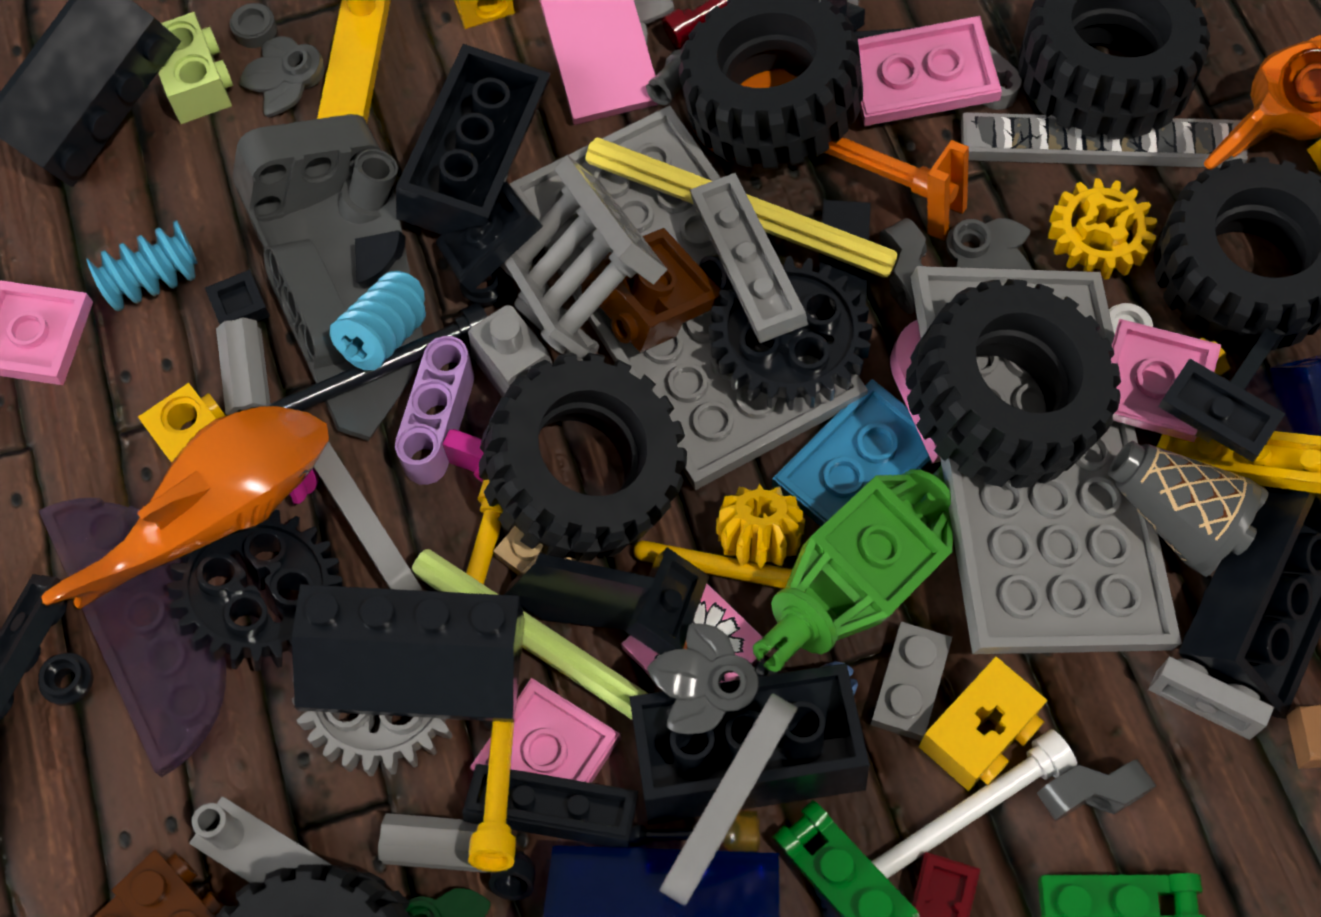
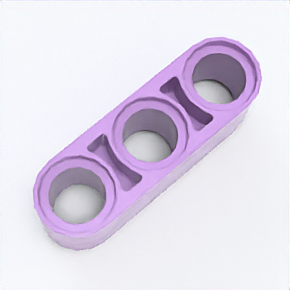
M453 336L435 338L427 345L395 441V450L406 476L412 482L419 485L435 483L444 476L449 461L442 444L449 429L459 431L474 383L475 374L466 345L460 339ZM448 363H458V366L452 370H440ZM437 405L445 406V409L438 414H426L431 407ZM419 450H432L431 454L424 459H411Z

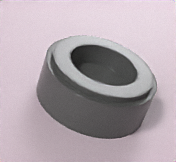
M249 3L243 5L230 18V27L236 41L244 47H262L263 43L276 36L277 24L273 13L263 4Z

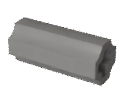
M243 317L237 320L224 321L216 328L226 415L256 407L269 406L270 396L262 332L257 327V321Z
M385 814L381 823L378 843V858L382 861V864L491 873L479 870L468 862L470 836L477 831L479 824L464 822L463 819Z

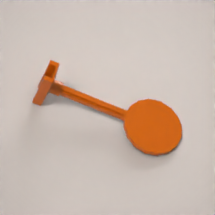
M771 69L748 78L741 85L752 88H768L785 84L796 77L784 69ZM844 137L837 143L834 141L829 142V149L825 153L910 187L911 192L927 198L928 234L945 241L949 233V210L951 209L963 214L967 208L969 146L951 140L930 169L925 166L915 167Z

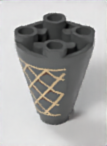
M1130 441L1120 450L1108 471V475L1116 480V487L1182 561L1203 576L1210 575L1218 567L1221 560L1230 552L1240 555L1251 545L1257 533L1256 528L1251 526V523L1256 513L1264 505L1269 493L1267 489L1250 478L1150 444L1141 446L1135 441Z

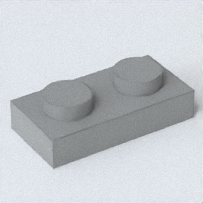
M901 621L870 724L871 726L922 741L928 727L952 637Z
M1170 656L1156 671L1148 689L1248 740L1252 739L1267 726L1274 709L1273 706L1260 701L1259 695L1250 688L1239 684H1225L1209 676L1208 671L1200 664L1188 659L1176 660Z

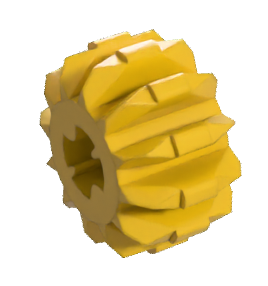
M760 483L755 490L750 491L739 486L735 496H724L723 504L719 510V517L716 518V534H718V541L721 542L724 555L736 556L740 566L750 561L756 562L760 569L763 568L766 562L782 566L787 556H796L805 527L803 511L799 509L795 496H783L781 487L764 490Z

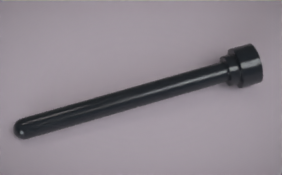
M477 302L459 310L460 316L453 318V324L395 349L393 355L385 359L384 364L376 370L365 371L353 367L277 400L269 406L305 411L422 359L427 345L435 338L441 336L456 337L467 345L469 344L468 331L470 328L488 316L480 303Z

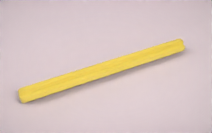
M595 138L587 148L585 159L588 164L693 204L690 189L712 182L709 179L601 138ZM746 194L766 233L883 278L888 277L893 271L897 260L895 250Z

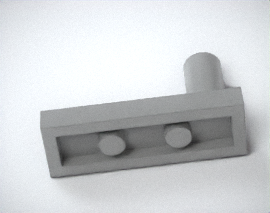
M223 796L217 804L207 803L200 806L192 817V827L196 834L189 844L248 882H264L266 873L280 868H298L299 864L331 865Z

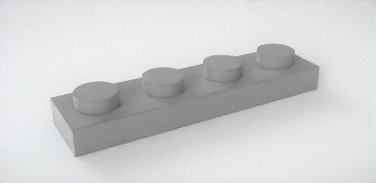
M736 173L690 189L693 204L759 343L807 326L806 312Z

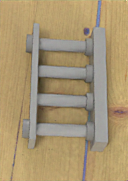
M566 155L554 169L565 184L561 190L564 195L540 221L543 227L500 267L515 279L544 327V330L541 332L543 339L556 351L564 354L568 349L584 360L587 353L591 352L577 330L626 276L632 278L638 273L654 285L667 268L603 184ZM576 211L579 215L577 219L535 265L533 262L534 257ZM595 230L592 233L594 240L550 288L547 281L586 237ZM611 252L612 254L609 256L611 263L569 310L565 312L562 305L608 253Z

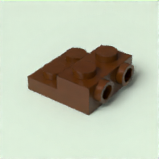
M665 228L642 236L667 268L665 273L654 285L638 273L632 278L626 276L598 307L612 320L611 326L615 337L624 344L631 342L640 353L676 337L684 322L710 311L712 306H719V292L721 289ZM611 252L581 284L582 294L611 263L609 256L612 254Z
M154 849L111 889L116 896L94 917H216L222 907L226 905L213 892L209 891L203 896L191 883L198 876L197 873L177 852L168 857Z

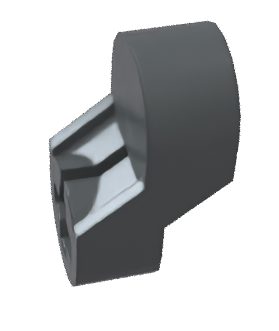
M905 218L880 232V243L882 246L895 250L897 253L895 270L893 275L889 277L890 294L903 311L913 314L916 312L910 276L917 266H923L921 260L922 257L926 256L927 247L925 243L926 237L912 220Z
M1135 759L1109 775L1077 765L1045 785L1037 792V795L1053 819L1057 821L1084 804L1115 815L1152 791L1157 785L1139 760Z

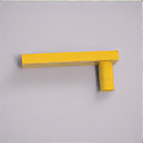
M390 0L341 1L317 119L358 114L363 116L366 122L368 121Z
M1274 431L1254 462L1242 457L1214 439L1208 444L1198 437L1195 442H1190L1162 434L1157 447L1250 478L1261 486L1321 494V436Z

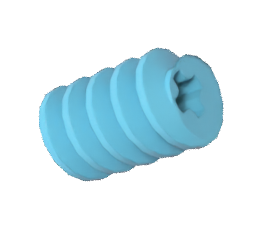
M178 220L173 221V237H169L160 227L155 229L156 244L151 245L142 235L137 236L138 251L135 253L123 242L120 243V259L115 260L106 250L101 251L102 266L99 268L86 258L98 289L106 302L116 311L124 309L123 294L133 303H140L142 301V286L151 295H159V279H162L172 289L177 287L178 271L189 281L195 279V264H198Z
M387 272L330 325L329 335L332 343L347 361L365 371L376 370L384 364L385 359L393 355L395 349L400 347L406 338L414 333L416 328L423 324L426 317L425 295L419 280L405 272Z

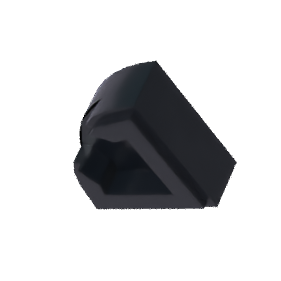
M398 230L355 239L356 281L362 288L374 285L380 277L388 272L397 258L401 259L406 243V236Z

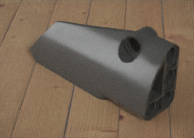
M358 114L256 128L245 133L239 139L236 148L232 176L233 183L264 248V265L269 282L316 383L355 367L336 349L329 335L330 325L370 288H362L356 281L355 239L398 230L402 232L400 220L396 219V198L393 187L398 170L397 162L390 154L381 151L366 120ZM404 249L401 259L397 258L388 272L401 271L410 274L406 249ZM422 327L416 328L414 333L406 338L401 346L424 337ZM422 359L325 401L337 430L369 441L409 384Z

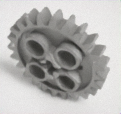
M307 711L297 719L298 724L303 730L314 729L307 738L314 748L326 744L323 756L332 763L343 754L342 766L347 771L352 772L359 761L362 760L364 771L369 776H374L379 762H384L391 775L396 774L398 759L405 757L409 764L415 768L418 766L417 750L423 748L434 756L437 754L436 747L432 742L435 735L451 739L453 736L445 724L446 719L413 717L405 725L392 724L393 716L379 715L381 719L380 727L376 733H371L370 731L374 725L376 715L359 714L352 721L341 722L339 721L340 713Z

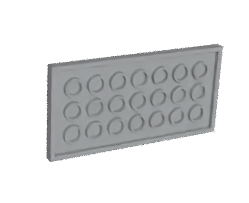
M670 105L602 138L711 181L720 179V176ZM589 145L568 155L603 184L642 236L665 228L698 265L703 257L717 253L694 204L588 164L585 158ZM565 157L509 183L539 221L544 218L564 195L561 190L565 184L554 169ZM576 211L543 247L545 253L577 219L579 215ZM595 230L586 237L557 270L560 277L594 240L592 233ZM581 285L572 294L575 301L582 295ZM601 308L596 309L587 319L614 363L618 359L631 365L632 367L629 372L639 379L645 374L656 383L652 389L659 398L666 395L675 408L669 416L672 422L679 420L682 424L685 437L677 446L683 447L687 451V466L682 471L694 490L707 485L828 420L841 409L866 396L868 393V389L859 376L850 374L851 383L848 390L834 384V400H827L819 392L815 396L814 408H809L803 397L796 398L793 410H788L785 398L778 397L772 408H768L767 394L762 392L753 401L748 400L749 385L745 384L741 388L733 390L731 388L733 373L720 375L719 361L721 359L712 358L711 343L714 342L709 340V325L713 324L711 321V310L684 322L676 337L641 353L631 342L624 344L615 337L611 326L612 320ZM816 314L810 315L812 318L819 320ZM755 344L749 347L756 352H764L770 349L763 344ZM810 355L798 358L806 364H813L819 361Z
M917 266L910 276L920 338L925 334L945 304L951 302L957 293L967 287L976 288L980 282L1000 280L1003 286L1008 279L1026 280L1028 287L1035 288L1037 284L1048 286L1054 289L1053 295L1061 299L1068 296L1077 302L1079 306L1076 309L1085 317L1091 315L1100 325V329L1097 332L1101 338H1108L1112 345L1114 331L1101 272ZM976 356L978 368L984 381L1000 399L1020 410L1046 413L1045 399L1041 389L1032 376L1022 367L998 356ZM1113 421L1107 432L1068 471H1064L1058 478L1045 484L1036 482L1032 487L1026 488L1011 487L1010 480L1002 487L984 483V476L975 474L973 478H970L957 471L960 465L952 459L948 458L944 461L940 457L944 483L951 492L949 514L972 654L1173 650L1182 644L1158 533L1116 487V480L1108 475L1109 468L1120 450L1130 441L1138 443L1134 426Z

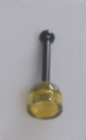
M758 811L739 812L722 842L730 853L742 857L759 856L760 829ZM634 824L629 844L639 847L645 844L646 841L688 840L694 829L646 830L644 826Z

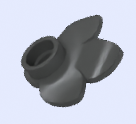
M275 37L263 43V57L254 59L245 67L239 84L244 89L250 91L265 92L264 114L267 117L276 116L297 104L301 99L304 89L315 86L322 79L325 70L323 57L312 45H298L290 37Z
M997 218L985 224L976 219H967L952 227L947 235L946 250L949 256L957 262L956 267L1032 270L1026 258L1018 250L1027 240L1030 230L1014 220ZM970 242L973 243L977 248H969L964 246L962 243Z
M692 623L687 631V649H675L665 652L648 666V673L655 684L667 695L676 698L668 717L667 728L671 731L688 735L701 734L713 730L727 711H739L750 705L755 699L759 688V679L755 668L746 659L735 655L729 637L722 630L708 624ZM729 672L736 673L740 677V687L733 693H725L720 687L722 676Z

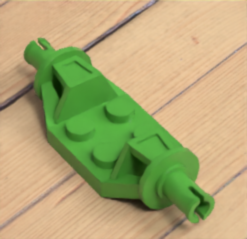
M942 466L933 474L923 470L910 469L902 475H876L803 544L786 587L775 594L771 602L772 612L777 624L761 640H758L753 645V653L758 661L772 648L777 649V652L763 665L765 668L774 672L780 671L784 664L800 648L810 653L824 654L834 647L836 641L881 624L952 553L953 530L949 514L951 492L944 483Z

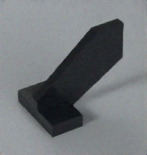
M1266 328L1231 381L1189 359L1158 407L1197 429L1198 431L1195 436L1208 444L1214 439L1242 457L1254 462L1285 413L1247 392L1245 388L1280 335Z
M668 547L656 557L649 576L539 553L510 583L505 595L519 596L522 607L545 621L626 630L632 637L659 655H662L668 651L683 649L689 625L694 620L709 575Z

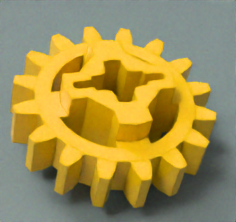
M1095 178L1091 189H1088L1082 182L1076 183L1073 194L1066 191L1061 194L1059 203L1054 205L1049 220L1052 224L1048 232V239L1057 240L1053 250L1054 254L1062 255L1067 253L1069 259L1066 267L1070 269L1079 263L1084 266L1083 272H1093L1094 269H1099L1104 279L1110 278L1114 268H1117L1123 276L1128 275L1133 264L1138 266L1143 264L1147 253L1150 252L1156 239L1153 231L1157 224V218L1146 217L1151 204L1149 202L1137 204L1134 200L1138 191L1134 188L1126 194L1120 192L1121 184L1117 180H1115L1111 188H1104L1100 178ZM1077 213L1079 216L1076 223L1077 226L1072 227L1071 218ZM1132 230L1133 238L1128 244L1126 239L1129 233L1127 231Z

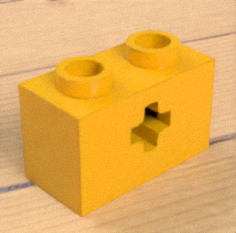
M996 656L928 729L922 738L919 748L968 792L979 779L986 785H989L1009 763V760L1002 754L1013 741L1016 740L1024 746L1044 724V721L1037 715L1047 702V699ZM989 719L996 727L984 736L977 728L979 724L983 725Z

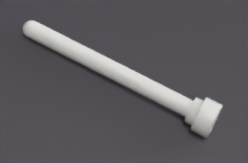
M1050 729L1032 741L1033 748L1026 752L1027 759L871 862L888 879L924 855L925 852L930 851L1039 777H1042L1044 780L1051 776L1057 778L1077 766L1072 750L1055 730Z

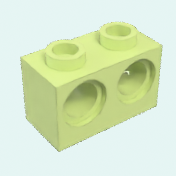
M194 12L161 23L181 40L175 51L158 72L167 98L180 124L231 107L232 104L225 88L234 85L224 61L215 62L213 55L220 53V49L211 28L201 29Z

